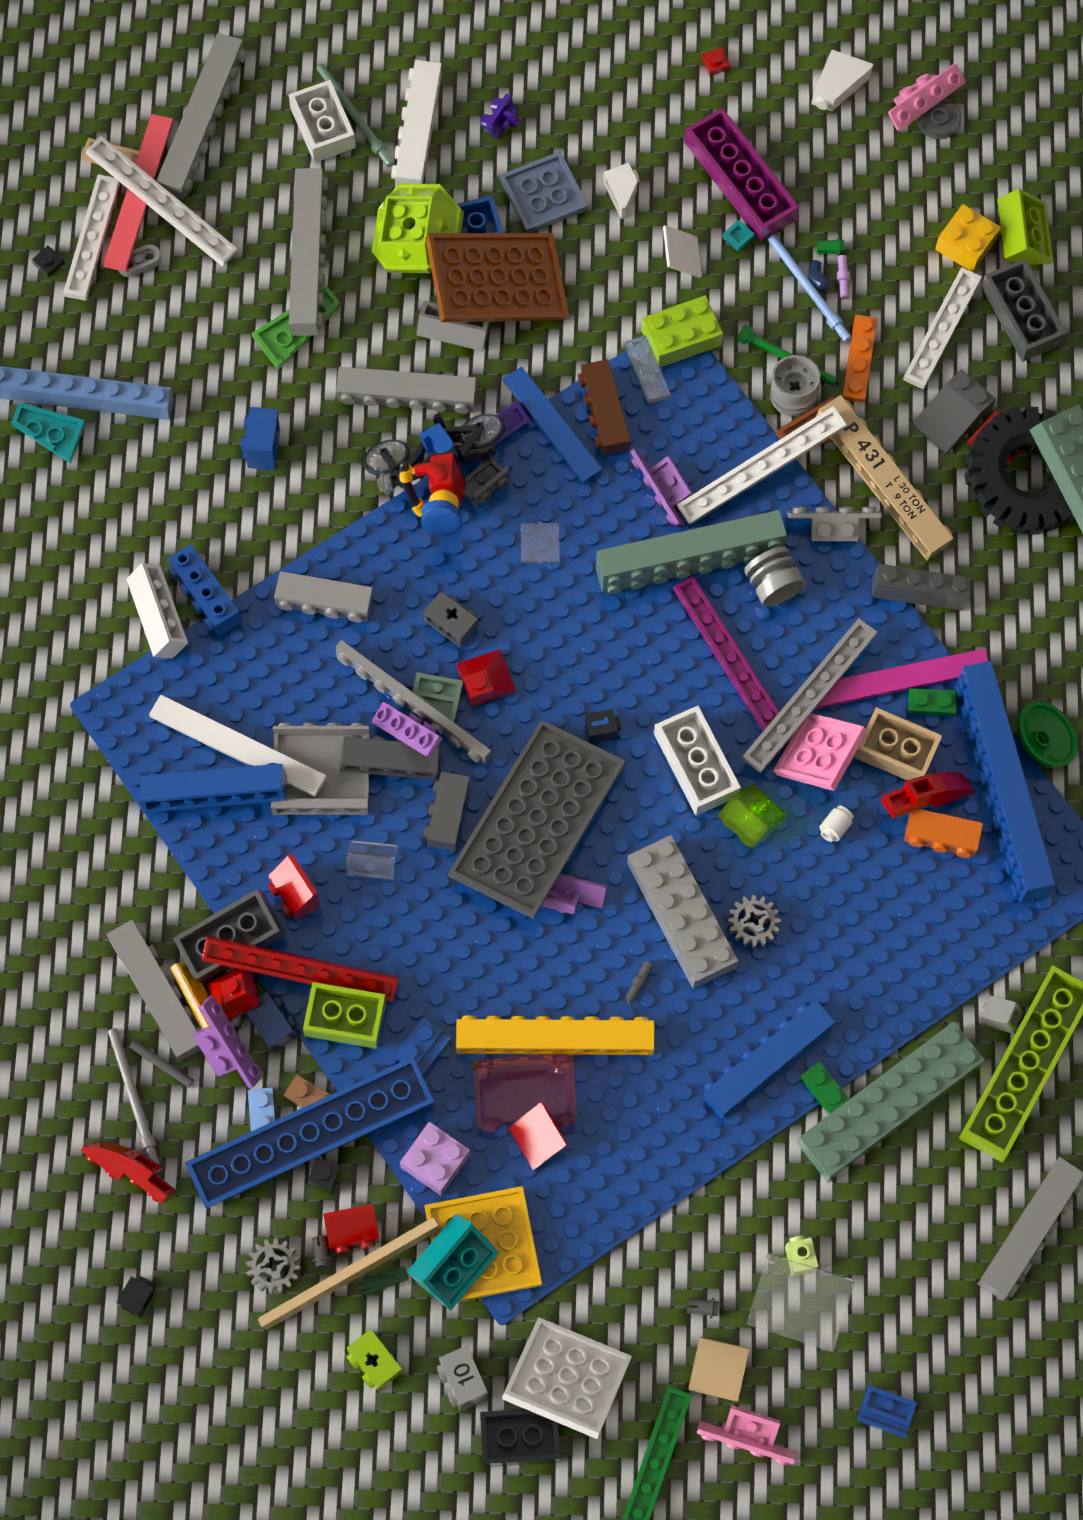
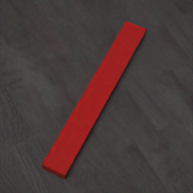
M209 935L206 936L201 961L311 985L312 982L385 994L386 1001L394 1002L399 977Z

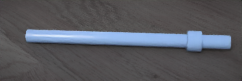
M776 235L770 236L768 241L827 318V324L830 328L836 330L844 342L849 341L852 336L843 326V321L839 315L834 314Z

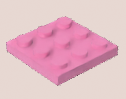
M811 713L792 736L773 771L780 777L835 791L867 730L864 726Z

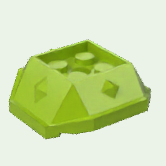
M398 184L386 196L385 201L378 208L372 252L389 273H431L425 237L428 234L461 233L464 211L440 184Z

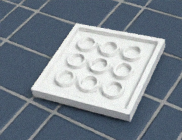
M538 1317L502 1399L598 1439L632 1356Z

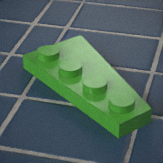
M328 286L320 290V293L324 294V307H320V313H323V324L340 307L339 300ZM289 310L252 332L253 339L277 370L312 336L291 335Z

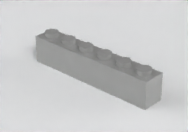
M339 367L336 396L337 401L344 404L364 403L367 406L387 405L390 408L401 406L410 407L414 410L426 408L437 412L451 410L461 414L474 412L476 377Z
M130 920L107 933L111 945L179 1063L201 1051L193 1037L195 1032L201 1030L200 1026L195 1028L191 1020L194 1019V1016L188 1006L183 1007L179 999L182 996L176 985L171 987L167 981L170 978L164 965L159 967L155 960L159 957L152 944L147 946L144 938L147 935L140 924L136 926L133 920Z
M1061 1157L1056 1160L979 1280V1286L1002 1301L1007 1295L1012 1298L1019 1287V1284L1016 1283L1020 1275L1025 1277L1033 1265L1029 1262L1033 1254L1038 1256L1044 1248L1045 1243L1042 1240L1045 1235L1049 1234L1051 1236L1059 1223L1055 1220L1059 1213L1064 1215L1072 1204L1068 1199L1072 1193L1077 1195L1083 1186V1181L1081 1180L1083 1172Z

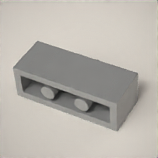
M424 301L419 315L417 336L483 351L490 322H441L438 304Z

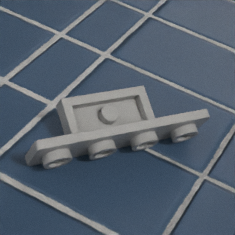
M796 506L793 507V510L787 511L788 518H811V541H858L859 518H882V513L873 506H864L862 510H853V507L850 506L839 507V510H830V507L826 506L816 507V510H807V507Z

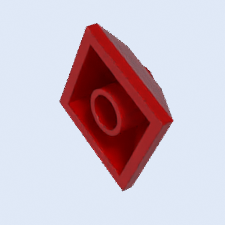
M500 649L456 664L471 707L516 693Z
M237 968L207 982L209 996L213 995L217 1002L220 1003L228 1020L260 1005L253 972Z

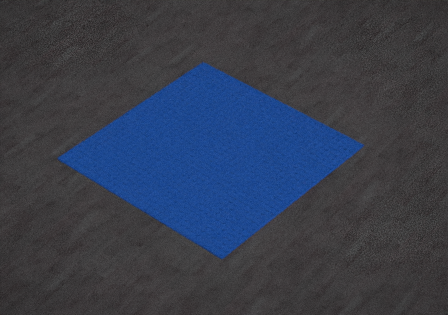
M645 338L609 361L630 438L629 451L602 456L601 448H596L594 435H597L595 428L590 426L589 415L591 411L590 407H585L583 394H586L584 387H580L579 381H576L548 399L602 468V473L585 484H582L537 424L526 413L530 421L494 445L497 454L492 455V458L503 469L507 467L510 470L508 484L504 488L494 491L486 503H480L476 507L463 495L461 506H459L462 526L458 531L445 535H434L426 532L422 528V518L412 510L413 506L409 502L405 491L232 599L243 621L240 625L219 637L214 630L210 631L203 620L205 619L204 617L184 630L188 644L173 659L153 657L152 651H150L70 703L74 714L213 914L258 889L265 893L286 933V936L265 948L399 977L394 1002L386 1001L378 1047L375 1049L305 1037L303 1026L312 985L254 972L267 992L273 995L278 994L286 1005L283 1007L287 1014H291L299 1024L296 1027L300 1032L299 1038L337 1092L400 1063L393 1058V1055L423 1017L443 1031L444 1034L451 1037V1042L423 1076L434 1104L367 1136L426 1221L424 1205L523 1186L542 1286L480 1298L496 1322L501 1326L507 1324L820 1105L800 1079L803 1073L819 1061L840 1088H844L1083 921V821L1035 760L1025 751L1020 741L1012 732L1055 882V886L1046 899L1019 904L1018 897L1013 896L1011 888L1013 879L1011 874H1007L1005 868L1006 854L1001 852L999 847L1000 833L999 830H995L993 825V808H989L987 804V787L981 783L980 771L982 769L980 763L975 761L974 749L976 748L974 741L969 740L967 732L969 723L967 719L963 718L961 711L963 702L961 697H957V694L955 716L908 714V690L816 709L812 714L864 726L866 729L877 707L942 735L926 775L940 772L963 773L975 792L934 809L931 805L920 809L983 823L978 850L974 857L962 858L953 852L940 853L934 851L931 847H913L909 845V842H905L904 836L909 813L893 819L881 802L882 795L903 788L904 782L908 780L856 759L855 755L835 791L787 779L775 774L773 770L791 738L762 773L742 760L746 751L762 734V730L673 590L674 586L692 576L697 580L779 712L858 618L877 631V635L841 678L951 656V654L911 603L871 597L872 576L879 563L859 538L858 541H811V518H788L787 511L793 510V507L796 506L807 507V510H816V507L826 506L830 507V510H836L797 459L690 526L676 507L687 527L682 529L670 524L666 518L667 511L664 507H660L654 498L656 493L653 488L650 489L643 480L645 475L642 470L639 471L634 466L631 460L634 457L630 453L632 449L642 452L651 468L667 456H670L692 492L696 493L780 439L711 350L658 368ZM478 459L470 461L468 464H462L461 462L465 477L483 462H480ZM429 475L413 485L417 497L421 498L425 504L429 502L432 495L429 488ZM780 510L787 534L784 547L788 548L791 553L790 556L795 561L793 567H797L806 580L805 587L787 601L771 607H764L756 594L758 586L751 585L750 579L744 572L748 564L744 562L735 564V566L728 569L716 568L706 574H700L699 572L690 574V576L684 579L671 578L661 584L649 583L639 589L627 588L617 594H602L596 572V555L598 550ZM280 571L372 587L373 599L368 622L356 623L343 617L333 619L320 613L310 615L303 613L302 610L292 609L287 611L280 609L279 606L275 605L274 599ZM440 592H443L445 595H452L457 599L461 607L464 609L469 608L477 615L478 628L461 648L424 621V610ZM341 640L411 692L413 691L416 672L461 680L456 667L457 663L499 649L502 652L516 693L471 707L463 686L455 720L456 725L491 750L490 760L486 765L481 761L475 762L467 755L468 752L462 747L459 749L454 747L449 742V738L443 733L439 735L443 739L438 745V771L435 779H440L441 772L468 776L470 778L456 852L428 847L427 838H423L425 824H430L432 817L428 815L430 801L435 802L436 793H433L435 780L369 774V815H272L271 802L145 813L139 802L140 776L152 773L168 774L175 771L191 772L198 769L236 768L247 765L150 718L149 714L160 695L273 750V726H279L281 723H291L293 726H303L305 723H314L317 726H326L328 723H338L341 726L362 723L365 726H369L370 739L373 737H383L386 741L397 740L396 737L373 724L372 719L383 702L408 717L411 710L406 706L401 707L396 704L392 699L393 697L387 692L382 693L377 690L374 683L368 678L366 680L362 679L352 666L343 665L337 659L335 648ZM958 680L916 689L956 691L955 684ZM699 706L741 789L739 797L696 816L654 735L655 724ZM613 709L614 716H619L621 730L617 733V739L591 744L625 760V766L561 873L607 886L603 907L598 908L578 903L574 914L561 913L555 909L541 907L535 919H532L450 878L448 872L539 722L543 720L588 742L584 722L585 714ZM843 806L853 814L852 824L839 841L829 842L821 836L819 826L834 808ZM672 835L738 960L735 970L695 989H692L627 865L628 855ZM290 854H293L316 890L320 904L319 908L297 921H294L292 916L287 917L280 906L283 903L279 896L274 897L268 888L270 884L268 875ZM752 895L756 896L757 901L765 897L764 903L773 902L771 910L779 911L775 917L781 919L780 925L776 926L779 928L778 934H773L774 940L772 942L766 939L765 947H762L760 943L756 944L755 949L752 948L751 943L743 947V940L740 939L736 942L734 941L736 933H729L732 925H728L727 921L729 918H733L729 915L730 909L736 910L734 903L737 901L742 904L744 896L748 901H751ZM744 911L738 916V922L745 918ZM753 918L750 919L749 923L753 922L755 925H758V921H754ZM770 921L763 925L764 933L769 929ZM648 961L653 964V967L645 980V985L640 989L632 1004L629 1005L626 1001V995L632 986L631 983L635 976L638 975L644 962ZM816 1000L835 1021L833 1028L721 1120L703 1099V1094L706 1091L704 1087L714 1078L717 1081L724 1076L722 1072L732 1063L735 1065L739 1064L743 1060L741 1056L750 1048L755 1050L762 1045L760 1041L768 1033L771 1032L774 1035L780 1030L778 1026L785 1019L790 1017L792 1020L797 1016V1010L806 1002L811 1004ZM463 1016H475L476 1019L499 1016L504 1020H511L513 1016H523L526 1020H535L539 1016L550 1017V1020H560L561 1017L565 1016L574 1017L575 1020H585V1017H598L599 1020H609L610 1017H623L624 1020L647 1017L648 1020L654 1021L653 1055L457 1054L456 1025L457 1019H462ZM544 1102L568 1145L537 1169L533 1170L509 1127L539 1103ZM428 1122L470 1150V1157L442 1196L401 1169L400 1161Z

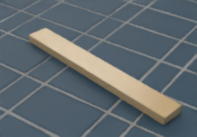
M435 1218L427 1220L262 1315L258 1319L261 1327L265 1330L274 1327L442 1230L441 1226Z

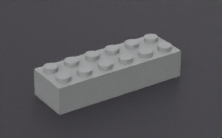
M672 835L628 855L627 865L692 989L735 970L738 960Z

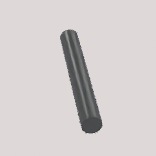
M132 1041L129 1046L130 1049L186 1087L190 1088L193 1085L194 1079L138 1041Z

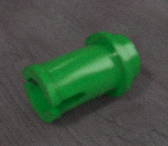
M837 238V240H817V255L837 254V256H840V253H844V240H840V238Z

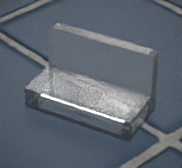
M350 841L346 858V875L394 880L398 846Z

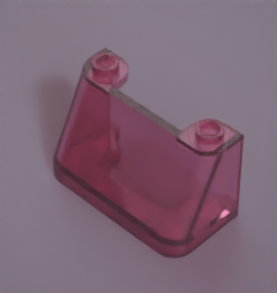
M546 1054L481 1058L473 1061L477 1128H482L483 1131H495L502 1122L518 1121L541 1102H544L558 1127L571 1126V1123H577L572 1055Z

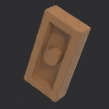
M296 1075L286 1090L284 1098L303 1108L331 1094Z

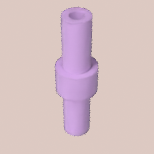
M840 255L838 256L839 271L837 272V283L840 284V298L846 300L849 299V283L851 278L847 267V256Z

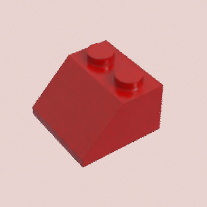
M293 854L288 855L268 875L270 880L268 888L274 897L279 896L283 903L280 906L287 917L292 916L294 921H297L319 908L320 904L316 890Z
M373 1204L323 1213L331 1252L336 1251L338 1255L351 1252L350 1248L360 1247L361 1250L374 1248L376 1243H380Z

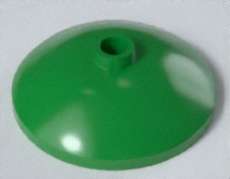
M1041 701L1032 702L1021 710L1017 720V730L1025 751L1035 761L1049 768H1061L1069 764L1076 756L1078 743L1075 730L1066 715L1057 707Z

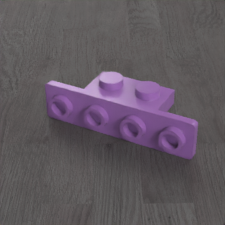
M632 449L630 453L634 458L631 460L634 466L639 471L642 470L645 475L643 477L645 484L650 489L653 488L656 493L654 497L656 502L667 511V520L672 526L682 529L687 527L676 507L677 504L694 493L673 459L667 456L651 468L642 452Z
M384 702L372 719L373 724L428 758L431 757L443 739L435 734L437 730L435 727L427 722L421 725L422 719L412 713L408 717Z
M561 874L542 907L574 914L578 903L602 908L607 886Z
M213 995L209 996L200 1006V1010L210 1026L196 1031L193 1037L217 1076L237 1069L248 1088H253L262 1078L260 1069L251 1058L245 1044L240 1040L233 1024L229 1022L220 1003L217 1002Z

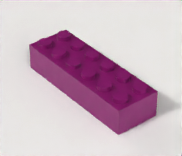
M723 107L686 128L684 143L760 242L797 220L799 213L798 204Z

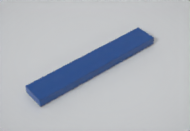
M522 366L503 378L505 385L582 484L602 473L600 465Z

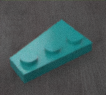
M20 402L12 420L13 427L70 464L86 424L83 419Z

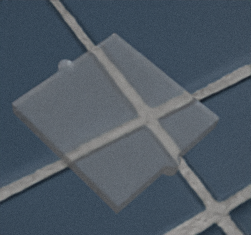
M541 521L538 523H521V563H538L539 565H542V563H560L559 523H542Z

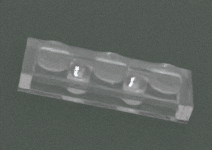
M644 335L626 341L624 347L648 404L670 398V391L647 336Z

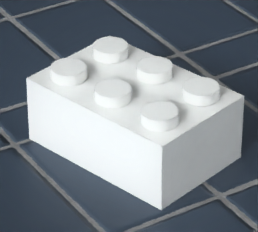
M331 80L289 94L290 109L314 163L356 148L355 134Z

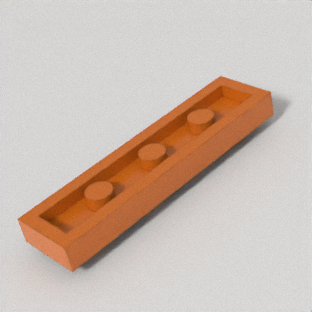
M855 314L842 394L844 400L865 402L878 318Z

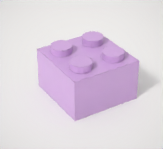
M428 1122L400 1161L401 1169L442 1196L470 1157V1150Z

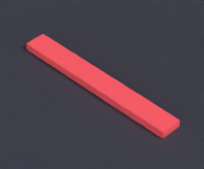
M151 114L136 165L156 180L173 126V118ZM127 189L104 260V267L125 272L127 271L147 208V204L129 189Z

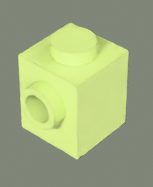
M804 1235L790 1238V1242L786 1244L785 1250L792 1276L817 1271L819 1266L812 1238L805 1239Z

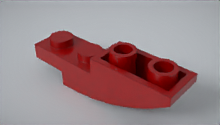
M940 772L905 781L903 788L882 795L881 802L894 819L928 805H931L933 809L971 795L975 790L963 773Z
M96 1141L83 1146L81 1149L86 1154L87 1159L102 1167L109 1177L119 1181L128 1176L132 1184L143 1188L148 1192L149 1197L156 1202L162 1204L170 1200L177 1191L158 1176L163 1168L162 1166L135 1150L118 1144Z

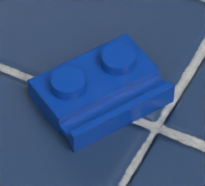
M423 1017L394 1053L393 1058L402 1062L414 1057L423 1077L452 1039Z
M868 1385L856 1421L905 1439L917 1402Z

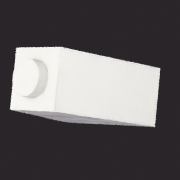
M831 50L814 90L812 104L819 109L833 111L870 79L873 64Z

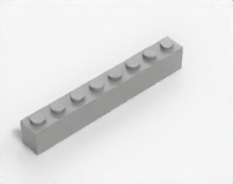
M217 33L156 180L176 198L184 200L186 193H190L192 189V178L194 173L197 174L199 172L201 156L205 155L208 149L207 141L215 133L217 117L220 118L223 113V102L229 98L232 80L235 81L237 79L239 63L245 59L246 50L244 49L242 39Z
M322 168L295 169L289 327L292 336L319 335V326H323V313H320V307H324V294L320 293L321 287L325 286L324 273H321V268L326 265L325 254H322V248H326V235L323 234V229H327V217L324 215V210L328 209L327 196H324V191H328V177H324Z

